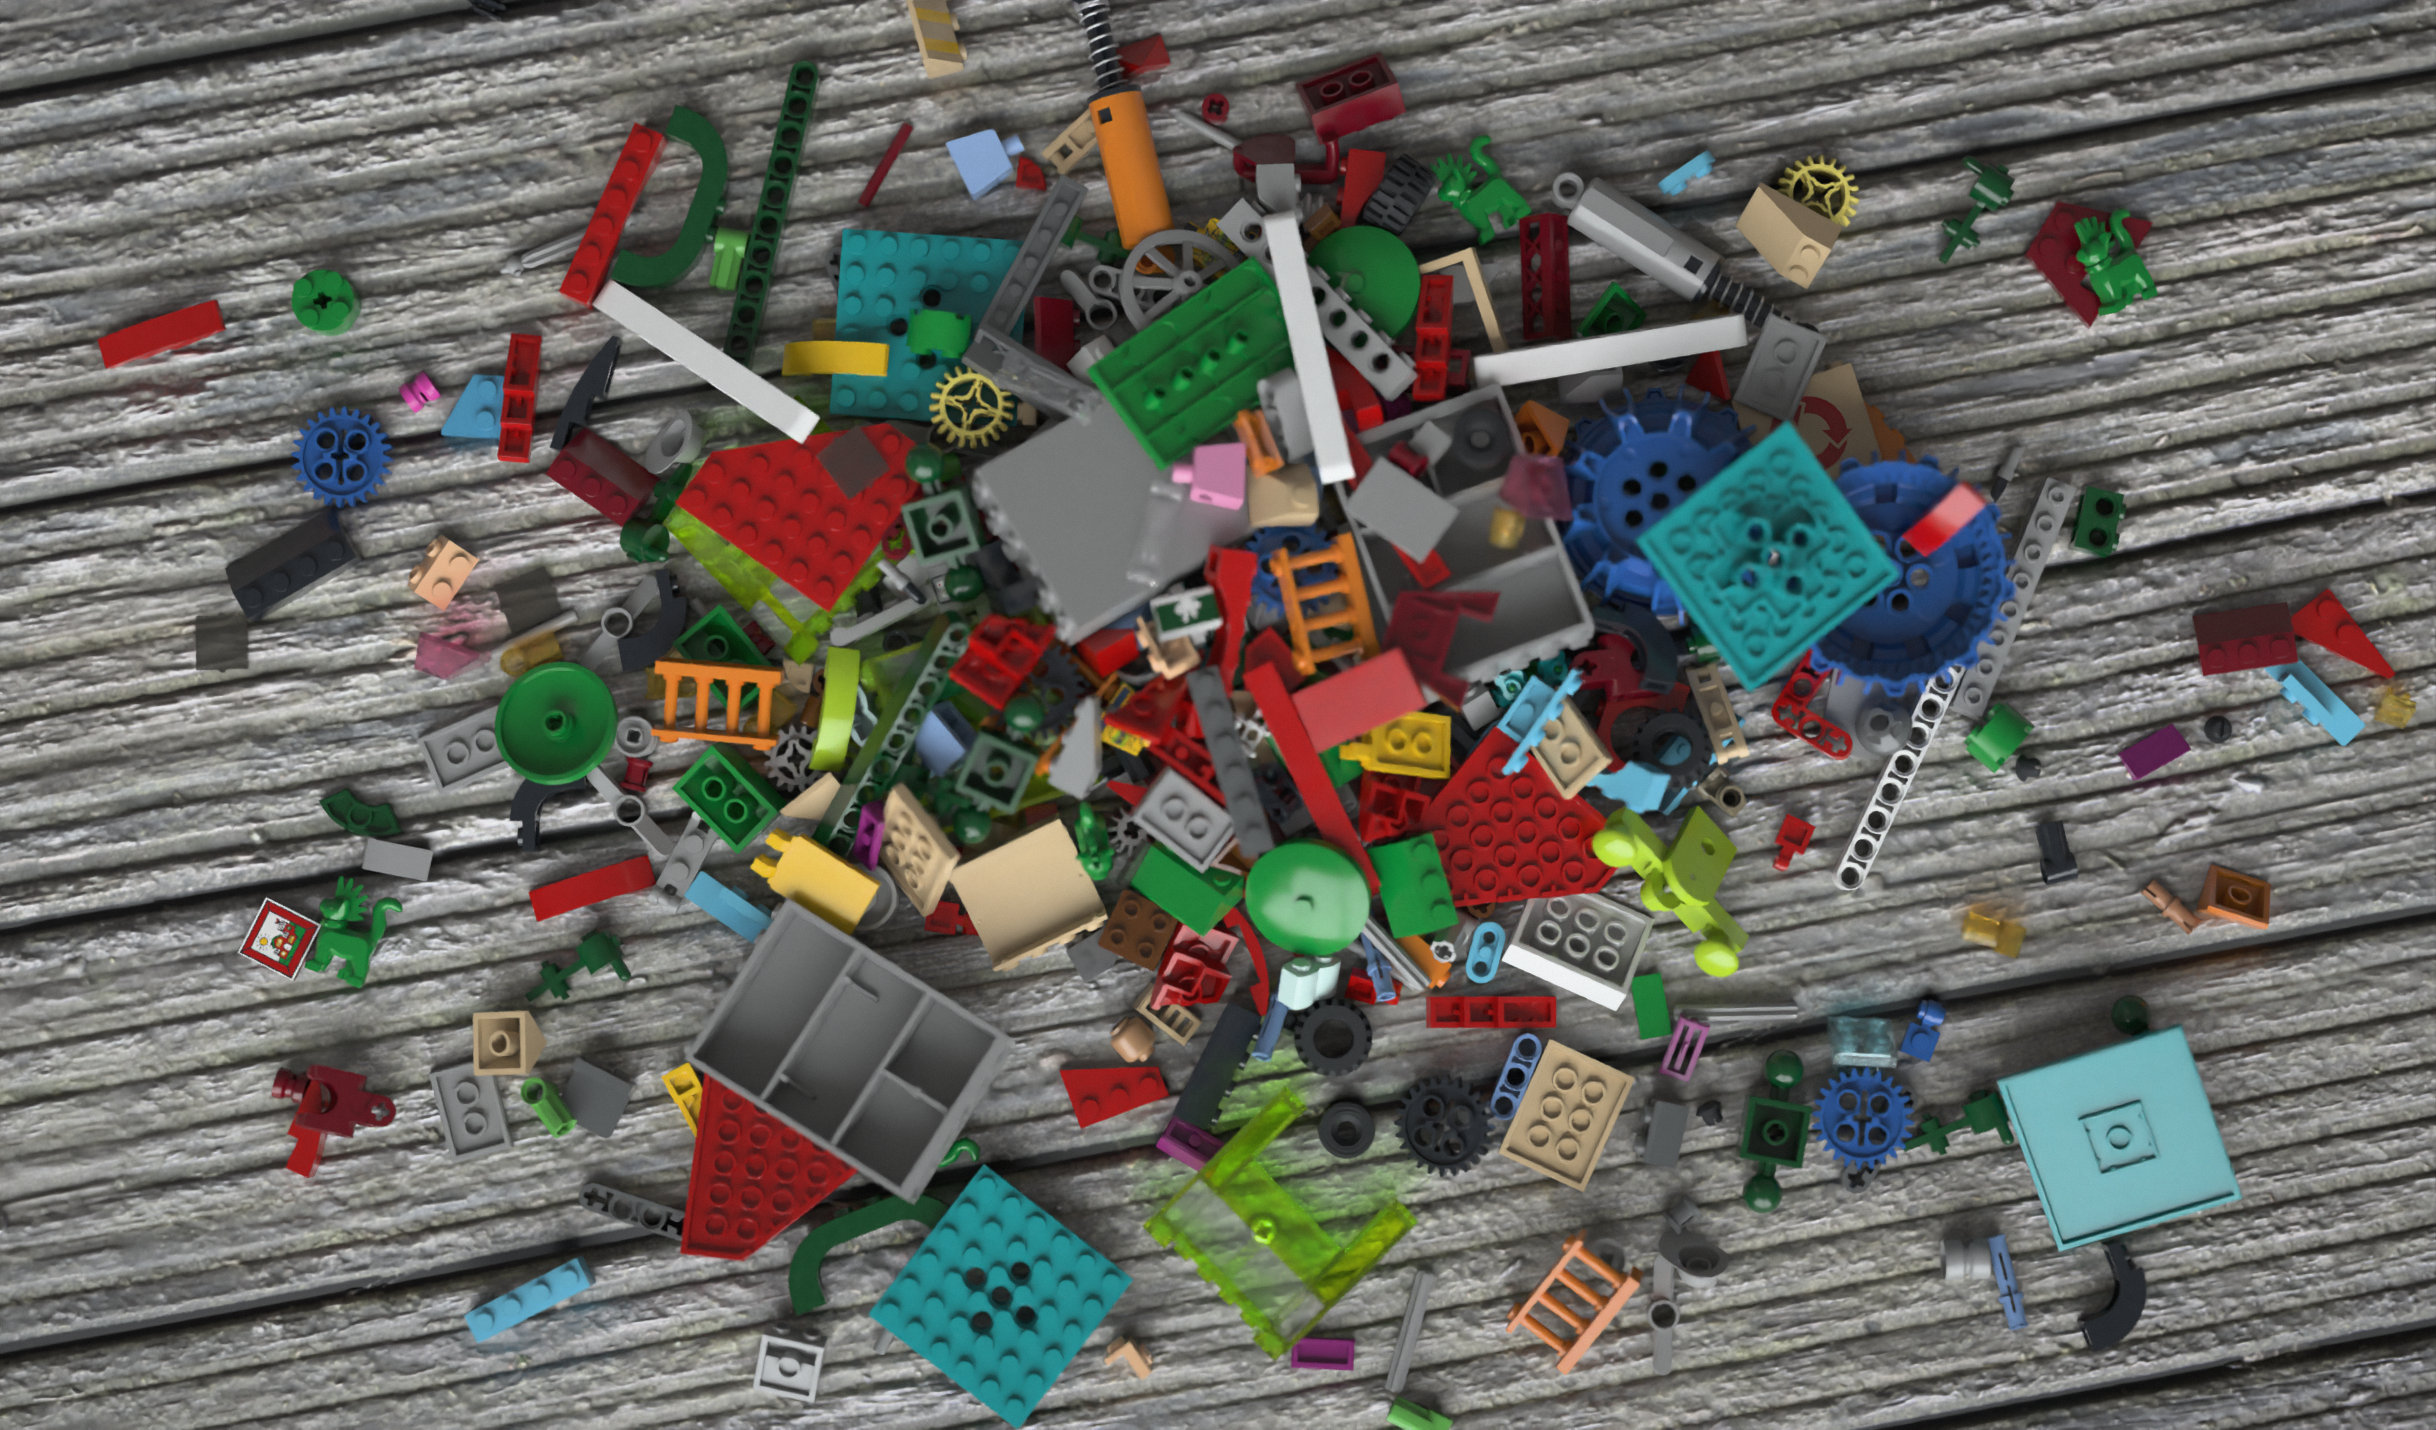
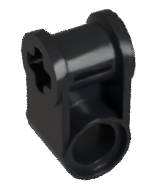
M1267 761L1251 772L1259 801L1270 817L1276 822L1286 823L1293 811L1306 805L1297 785L1278 763ZM1262 775L1267 778L1269 784L1264 781Z

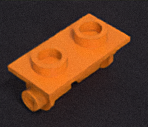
M1248 409L1240 411L1237 414V421L1233 422L1241 443H1246L1245 454L1257 479L1283 466L1284 463L1262 409L1250 413Z

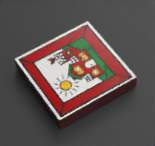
M266 897L238 953L295 981L322 926L319 922L270 897Z

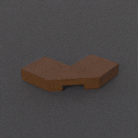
M1326 203L1303 223L1304 227L1312 234L1302 243V248L1308 255L1316 245L1332 234V232L1338 231L1341 219Z

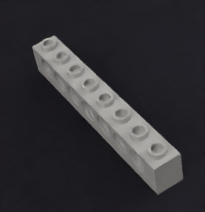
M1241 198L1216 225L1248 258L1254 255L1278 287L1263 216L1267 212L1255 200L1250 204ZM1256 226H1261V236L1256 240H1251V230ZM1303 250L1306 261L1309 255ZM1306 261L1313 296L1320 290H1324L1326 294L1325 300L1321 304L1315 305L1322 334L1386 399L1393 402L1419 376L1412 369L1416 364L1403 351L1398 355L1391 348L1395 342L1382 329L1377 333L1370 326L1373 320L1361 308L1355 311L1348 304L1352 299L1341 287L1338 286L1334 290L1327 283L1331 277L1318 264L1313 268ZM1340 312H1346V322L1342 326L1336 327L1334 325L1335 316ZM1366 333L1368 335L1367 344L1363 348H1356V338L1360 334ZM1383 355H1388L1390 359L1388 367L1384 370H1378L1376 366L1377 360Z
M2046 477L2040 481L2008 560L2016 559L2017 564L2004 567V577L2016 584L2014 598L2000 602L1997 610L2007 616L2008 620L2004 622L1996 618L1987 634V637L1995 641L1993 646L1983 641L1978 643L1976 651L1979 662L1971 669L1966 668L1947 707L1948 709L1974 720L1982 718L2077 488L2051 477Z

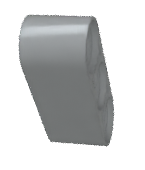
M1284 368L1258 382V392L1264 416L1284 464H1289L1311 453L1314 450V443L1299 379L1291 369Z

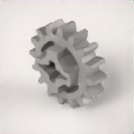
M792 725L790 726L789 734H786L781 729L778 731L781 736L777 746H774L772 750H764L765 754L771 756V760L764 762V766L772 767L773 769L768 774L769 778H779L776 786L781 788L787 783L789 792H793L795 786H799L800 791L803 793L806 791L807 784L812 786L816 783L815 780L817 778L821 779L825 774L822 773L823 770L815 769L807 777L812 750L808 751L803 747L801 738L813 744V738L817 737V731L815 730L811 735H808L807 726H803L801 731L797 732L795 726ZM789 741L787 751L784 755L778 756L781 747ZM796 749L799 754L805 756V760L801 761V767L799 768L795 763L790 762V758L795 757ZM787 767L792 770L795 780L786 777L779 768Z

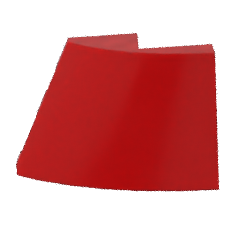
M987 614L969 636V648L952 667L949 677L1001 711L1007 700L1015 694L1052 640L1057 627L1053 624L1041 626L1029 624L1026 620L1015 618L1011 620L1003 616Z
M1364 766L1359 799V831L1361 841L1372 842L1374 839L1395 836L1404 831L1424 828L1431 797L1418 794L1422 777L1366 770Z
M1179 921L1156 977L1150 1000L1151 1008L1157 1010L1160 1009V1006L1179 1004L1183 1007L1191 1006L1195 1003L1209 1004L1219 1002L1232 977L1225 964L1239 940L1237 934L1214 926L1202 937Z

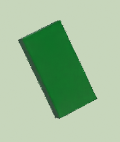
M1661 973L1633 977L1630 987L1640 1040L1671 1035L1672 1030Z

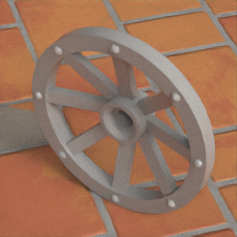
M1181 229L1155 233L1142 240L1132 250L1122 268L1119 291L1125 313L1134 327L1141 332L1152 325L1151 321L1176 302L1181 305L1209 285L1203 284L1205 280L1223 269L1228 273L1240 264L1223 245L1204 234ZM1170 244H1182V271L1155 248ZM1192 246L1205 251L1217 261L1198 273L1194 272ZM1146 255L1171 278L1133 277L1137 263ZM1133 288L1169 290L1170 293L1143 314L1136 302Z

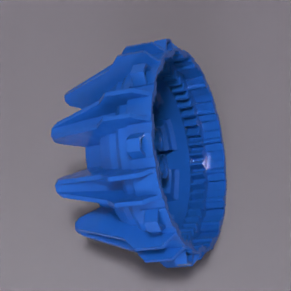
M1683 384L1680 385L1675 400H1668L1661 387L1648 388L1643 401L1634 403L1628 388H1625L1623 393L1627 404L1610 410L1602 398L1598 401L1604 417L1598 421L1582 417L1574 425L1578 440L1574 443L1565 439L1563 448L1568 451L1562 463L1558 465L1552 462L1547 468L1558 475L1557 482L1543 487L1542 494L1546 504L1554 509V512L1550 514L1574 576L1582 580L1579 586L1582 595L1589 589L1602 599L1599 605L1609 606L1612 603L1619 607V611L1627 601L1648 610L1656 617L1679 616V626H1684V613L1688 612L1644 553L1635 538L1751 449L1753 445L1748 438L1757 432V427L1753 424L1739 432L1736 429L1738 413L1730 407H1726L1716 413L1708 410L1711 392L1706 391L1703 402L1697 404L1683 400L1686 390ZM1662 463L1668 468L1666 476L1654 478L1650 474V469L1654 464ZM1684 477H1691L1695 480L1696 487L1691 492H1683L1678 487L1679 481ZM1634 480L1640 483L1642 488L1639 494L1629 496L1624 492V485L1628 481ZM1664 494L1669 498L1670 503L1667 508L1658 510L1653 507L1652 499L1656 495ZM1630 512H1639L1643 516V522L1640 526L1630 527L1625 522L1626 516ZM1755 523L1751 524L1747 531L1748 537L1752 541L1758 537L1759 528ZM1771 551L1767 553V563H1769L1772 557ZM1749 568L1743 571L1741 581L1745 579L1748 583L1752 582V574L1749 572Z
M1897 450V462L1879 463L1878 451H1870L1868 467H1864L1854 457L1840 462L1839 477L1832 482L1872 536L1879 535L1883 538L1884 548L1882 550L1900 575L1876 593V601L1872 606L1865 607L1861 605L1809 646L1813 651L1809 665L1821 674L1833 667L1839 669L1835 681L1836 685L1842 687L1847 675L1863 681L1861 693L1868 695L1872 683L1879 682L1888 696H1902L1908 682L1914 681L1919 693H1925L1924 680L1941 674L1944 683L1948 684L1952 682L1948 668L1957 664L1971 669L1979 662L1976 651L1978 643L1983 641L1992 646L1995 643L1994 640L1987 637V634L1996 618L2007 622L2008 617L1997 610L2000 602L2014 598L2016 584L2004 577V567L2017 564L2016 559L2005 560L2001 540L2011 538V533L1997 534L1994 526L2002 513L1995 503L1985 504L1963 527L1928 556L1925 557L1916 549L1911 557H1904L1899 551L1901 542L1905 540L1902 535L1915 518L1927 511L1936 499L1959 484L1955 480V477L1961 470L1958 467H1953L1944 476L1940 473L1938 458L1924 455L1915 465H1909L1906 462L1905 450ZM1978 483L1972 486V488L1975 489L1977 492H1979V490L1982 487ZM1799 529L1795 530L1791 537L1795 546L1800 545L1802 542L1803 534ZM1918 568L1923 569L1927 574L1926 583L1920 587L1915 586L1911 581L1912 572ZM1793 574L1789 575L1785 581L1786 589L1789 592L1796 587V578ZM1897 593H1902L1907 598V606L1902 611H1896L1891 606V599Z

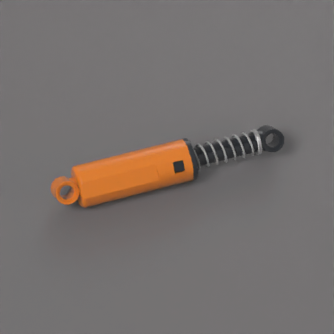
M1073 0L1078 3L1076 7L1077 12L1083 15L1079 21L1086 28L1082 35L1089 40L1085 47L1092 52L1088 59L1094 62L1091 71L1097 74L1094 83L1100 86V90L1088 97L1087 101L1122 246L1124 249L1131 250L1142 240L1155 233L1175 230L1141 86L1124 85L1128 80H1123L1121 71H1124L1125 68H1120L1118 59H1121L1122 56H1117L1115 47H1118L1119 44H1114L1112 35H1115L1116 32H1111L1110 23L1113 20L1108 19L1107 11L1111 9L1108 7L1109 0ZM1170 245L1155 248L1174 265L1175 253ZM1146 255L1140 259L1135 267L1142 274L1166 273Z

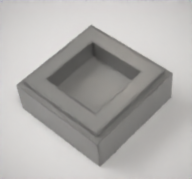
M1428 420L1408 443V447L1420 455L1426 454L1429 457V463L1433 466L1452 444V438Z

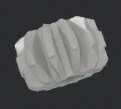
M1121 806L1119 809L1124 816L1122 819L1115 814L1110 816L1113 821L1118 823V826L1110 825L1106 827L1107 831L1117 832L1118 835L1109 838L1108 841L1110 844L1118 840L1122 841L1116 849L1118 853H1121L1125 846L1128 845L1129 857L1134 856V846H1138L1141 855H1144L1146 850L1142 843L1145 841L1151 846L1154 841L1147 837L1148 834H1152L1141 827L1142 829L1138 831L1139 837L1137 839H1132L1131 835L1127 838L1124 834L1128 829L1127 824L1134 822L1136 826L1137 823L1129 817L1126 808Z

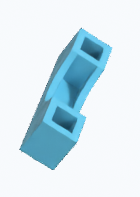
M1629 762L1617 773L1605 767L1586 785H1596L1602 789L1601 793L1616 800L1620 798L1627 802L1625 805L1627 808L1643 813L1644 810L1658 809L1671 775L1647 762Z
M580 1256L465 1314L464 1317L478 1344L596 1284L583 1256Z

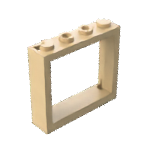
M1475 247L1419 266L1422 276L1463 261L1493 352L1510 350ZM1395 338L1393 340L1395 342L1393 345H1398V342ZM1387 356L1385 359L1387 364L1389 365L1390 359L1389 356ZM1475 369L1468 372L1469 381L1476 379ZM1405 393L1410 402L1414 401L1413 393Z

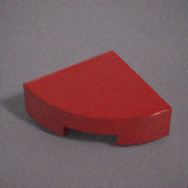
M1019 156L1016 188L1047 192L1046 179L1042 170L1032 160Z

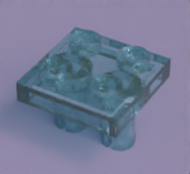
M1828 1016L1827 1032L1833 1063L1831 1071L1834 1075L1840 1076V1072L1844 1068V1073L1849 1076L1852 1072V1065L1864 1066L1863 1073L1865 1068L1869 1067L1870 1076L1873 1074V1069L1876 1074L1883 1067H1896L1897 1053L1891 1020Z

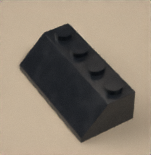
M331 507L226 567L225 571L232 592L247 619L258 622L358 565L364 559L334 507Z
M1228 1001L1173 1111V1116L1204 1130H1207L1209 1124L1215 1127L1223 1111L1218 1106L1223 1096L1229 1099L1237 1083L1232 1078L1237 1068L1243 1071L1251 1054L1246 1052L1251 1040L1257 1043L1262 1024H1260L1261 1016Z

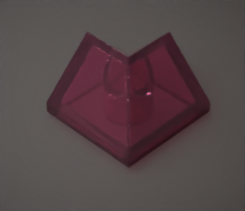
M1515 455L1497 496L1525 518L1573 519L1562 457Z
M421 631L414 669L446 681H451L488 664L491 657Z

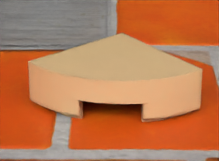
M784 659L785 673L790 683L798 690L811 694L815 663Z

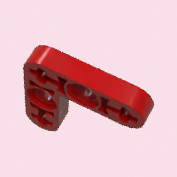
M1810 649L1773 704L1771 715L1774 722L1782 729L1830 758L1844 760L1853 751V741L1850 735L1807 709L1833 669L1831 668L1821 674L1815 671V676L1819 677L1818 680H1815L1810 674L1803 672L1805 668L1809 672L1813 669L1809 665L1813 652ZM1805 679L1811 683L1812 688L1808 694L1798 695L1794 692V685L1798 680ZM1788 706L1792 707V714L1799 719L1801 713L1805 714L1799 721L1797 729L1792 728L1796 723L1789 717L1780 720L1781 714L1778 711L1780 708L1787 709ZM1810 721H1816L1821 725V732L1816 737H1808L1804 734V726ZM1828 729L1832 730L1829 733V737L1835 741H1839L1841 738L1845 739L1844 744L1847 748L1844 751L1839 749L1837 752H1833L1834 747L1827 740L1824 741L1823 746L1819 744L1825 738Z

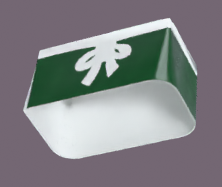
M1210 586L1152 600L1151 611L1159 642L1221 626L1222 618Z

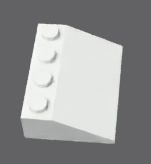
M1596 893L1527 899L1502 961L1616 1011L1627 995L1655 919Z

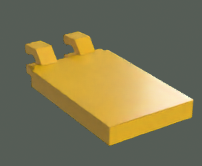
M1413 711L1362 733V744L1349 743V746L1341 745L1340 758L1361 760V766H1365L1366 770L1439 780L1449 779L1451 717Z
M778 827L775 828L774 831H771L765 843L777 851L784 852L778 862L762 853L756 857L751 869L761 876L769 878L767 882L771 884L770 888L850 937L882 883L804 833L797 837Z

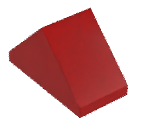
M1134 628L1098 630L1075 643L1079 658L1102 678L1138 658L1141 653Z

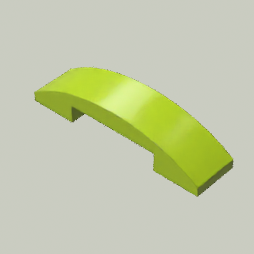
M828 646L824 670L826 681L817 737L813 738L809 763L810 769L841 772L849 744L856 706L860 667L859 649Z

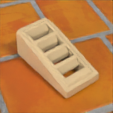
M1150 982L1133 1003L1132 1007L1181 1045L1185 1046L1203 1021L1179 1004L1168 1005L1159 1018L1155 1017L1160 1009H1145L1150 1003L1155 985ZM1178 1010V1015L1168 1027L1165 1023L1173 1012ZM1187 1017L1190 1019L1180 1034L1176 1033L1175 1030L1184 1018Z

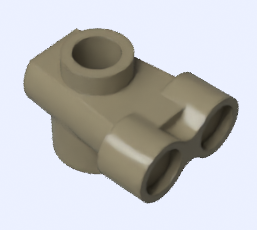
M1720 764L1694 791L1704 800L1709 798L1730 816L1735 817L1749 801L1744 796L1743 791L1729 779L1730 773ZM1726 793H1731L1734 796V802L1731 805H1727L1723 801Z

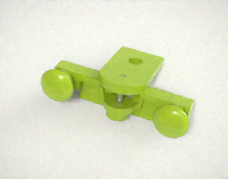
M1624 806L1612 812L1604 825L1605 829L1598 831L1593 837L1592 846L1597 857L1613 867L1631 865L1645 880L1640 887V897L1643 904L1649 910H1660L1663 912L1672 910L1693 933L1701 930L1700 933L1706 940L1696 945L1694 959L1704 972L1715 977H1727L1735 973L1739 966V959L1736 953L1743 950L1749 936L1715 900L1714 896L1738 850L1736 846L1699 806L1688 811L1670 848L1660 840L1635 811Z

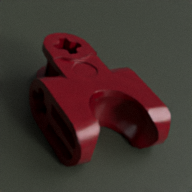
M1607 634L1597 638L1598 651H1587L1578 654L1568 668V675L1573 668H1584L1579 677L1583 681L1577 690L1586 691L1605 688L1607 701L1616 702L1649 698L1661 694L1637 688L1640 673L1632 667L1630 657L1638 652L1627 639L1619 635Z
M323 1065L308 1066V1079L319 1082L330 1092V1103L328 1108L320 1114L299 1113L295 1120L297 1127L353 1139L356 1124L365 1127H384L394 1120L396 1107L390 1098L364 1091L367 1076ZM373 1107H377V1110L381 1111L380 1116L376 1117V1114L372 1113Z

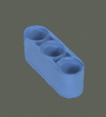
M1522 1033L1512 1041L1489 1098L1491 1103L1488 1106L1489 1111L1494 1113L1498 1119H1510L1518 1111L1542 1049L1540 1040L1533 1034ZM1526 1038L1531 1039L1535 1045L1534 1052L1529 1056L1521 1055L1518 1050L1520 1041ZM1514 1067L1521 1069L1523 1072V1080L1517 1085L1509 1084L1506 1078L1507 1072ZM1503 1096L1508 1097L1512 1104L1509 1112L1506 1114L1497 1113L1495 1110L1496 1100Z

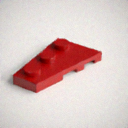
M1158 1066L1059 1070L1081 1129L1169 1096Z

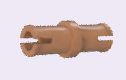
M2155 878L2141 891L2142 895L2146 896L2161 910L2160 914L2164 918L2168 916L2187 935L2201 923L2202 920L2181 903L2182 899L2179 896L2174 897Z

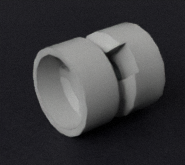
M630 716L618 723L617 734L614 740L616 747L621 753L633 758H645L652 755L659 745V736H651V729L655 725L641 717Z
M1599 1235L1594 1236L1585 1244L1584 1247L1621 1273L1625 1268L1626 1252L1615 1239L1610 1236ZM1583 1262L1586 1268L1592 1274H1594L1598 1278L1606 1279L1600 1273H1598L1585 1262Z
M1968 1238L1965 1244L1960 1239H1942L1940 1242V1268L1943 1280H1962L1965 1274H1968L1971 1279H1989L1991 1255L1987 1238Z

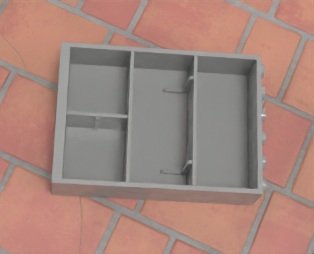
M1499 382L1355 435L1376 464L1380 457L1387 460L1391 449L1400 440L1409 443L1428 420L1450 438H1452L1453 428L1458 419L1472 410L1485 409L1499 415L1506 423L1509 431V447L1504 458L1495 466L1487 469L1470 468L1456 457L1451 444L1433 466L1430 463L1428 464L1424 473L1416 480L1459 510L1455 519L1433 547L1451 572V576L1429 591H1501L1491 623L1460 614L1441 672L1471 682L1481 679L1482 683L1498 678L1500 676L1499 672L1511 668L1512 672L1524 669L1530 665L1528 661L1540 657L1544 661L1559 655L1558 650L1569 646L1571 650L1581 648L1589 643L1588 639L1592 638L1594 624ZM1478 431L1472 435L1471 441L1476 447H1485L1489 443L1490 438L1487 433ZM1395 466V467H1397L1398 469H1400L1401 471H1403L1404 473H1406V474L1408 475L1407 472H1405L1404 470H1402V469L1399 468L1398 466ZM1347 480L1333 481L1331 483L1346 523L1350 525L1388 626L1399 592L1423 591V589L1391 543L1344 510V506L1354 494V490ZM1420 684L1429 703L1440 699Z
M1107 399L1098 402L976 469L970 486L975 507L977 509L981 508L987 517L985 521L990 532L993 535L998 534L999 538L1003 541L1002 549L1009 561H1015L1020 569V578L1025 581L1036 576L1040 589L1034 592L1037 596V606L1043 614L1048 613L1053 621V625L1057 627L1056 636L1061 641L1065 640L1068 647L1164 594L1170 587L1183 583L1204 571L1210 544L1238 548L1247 541H1252L1255 531L1263 535L1262 530L1264 526L1250 527L1246 477L1244 502L1239 511L1190 499L1189 482L1172 481L1173 464L1160 472L1153 459L1149 457L1134 437L1133 432L1131 433L1115 411L1116 409L1112 407ZM1222 430L1200 446L1234 443L1226 432ZM1192 452L1177 462L1190 463ZM1245 459V465H1250L1249 462Z
M787 898L785 903L780 902L772 912L771 918L773 921L767 930L763 928L757 935L753 943L756 948L750 957L744 956L736 969L739 974L734 982H728L719 995V998L722 1000L716 1010L710 1009L704 1017L702 1025L705 1027L699 1036L694 1035L684 1049V1052L687 1054L684 1059L910 1203L915 1204L1016 1044L1012 1038Z

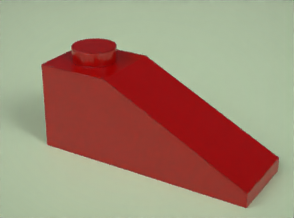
M1172 726L1167 730L1160 745L1153 742L1149 744L1147 748L1226 806L1213 761L1208 751Z

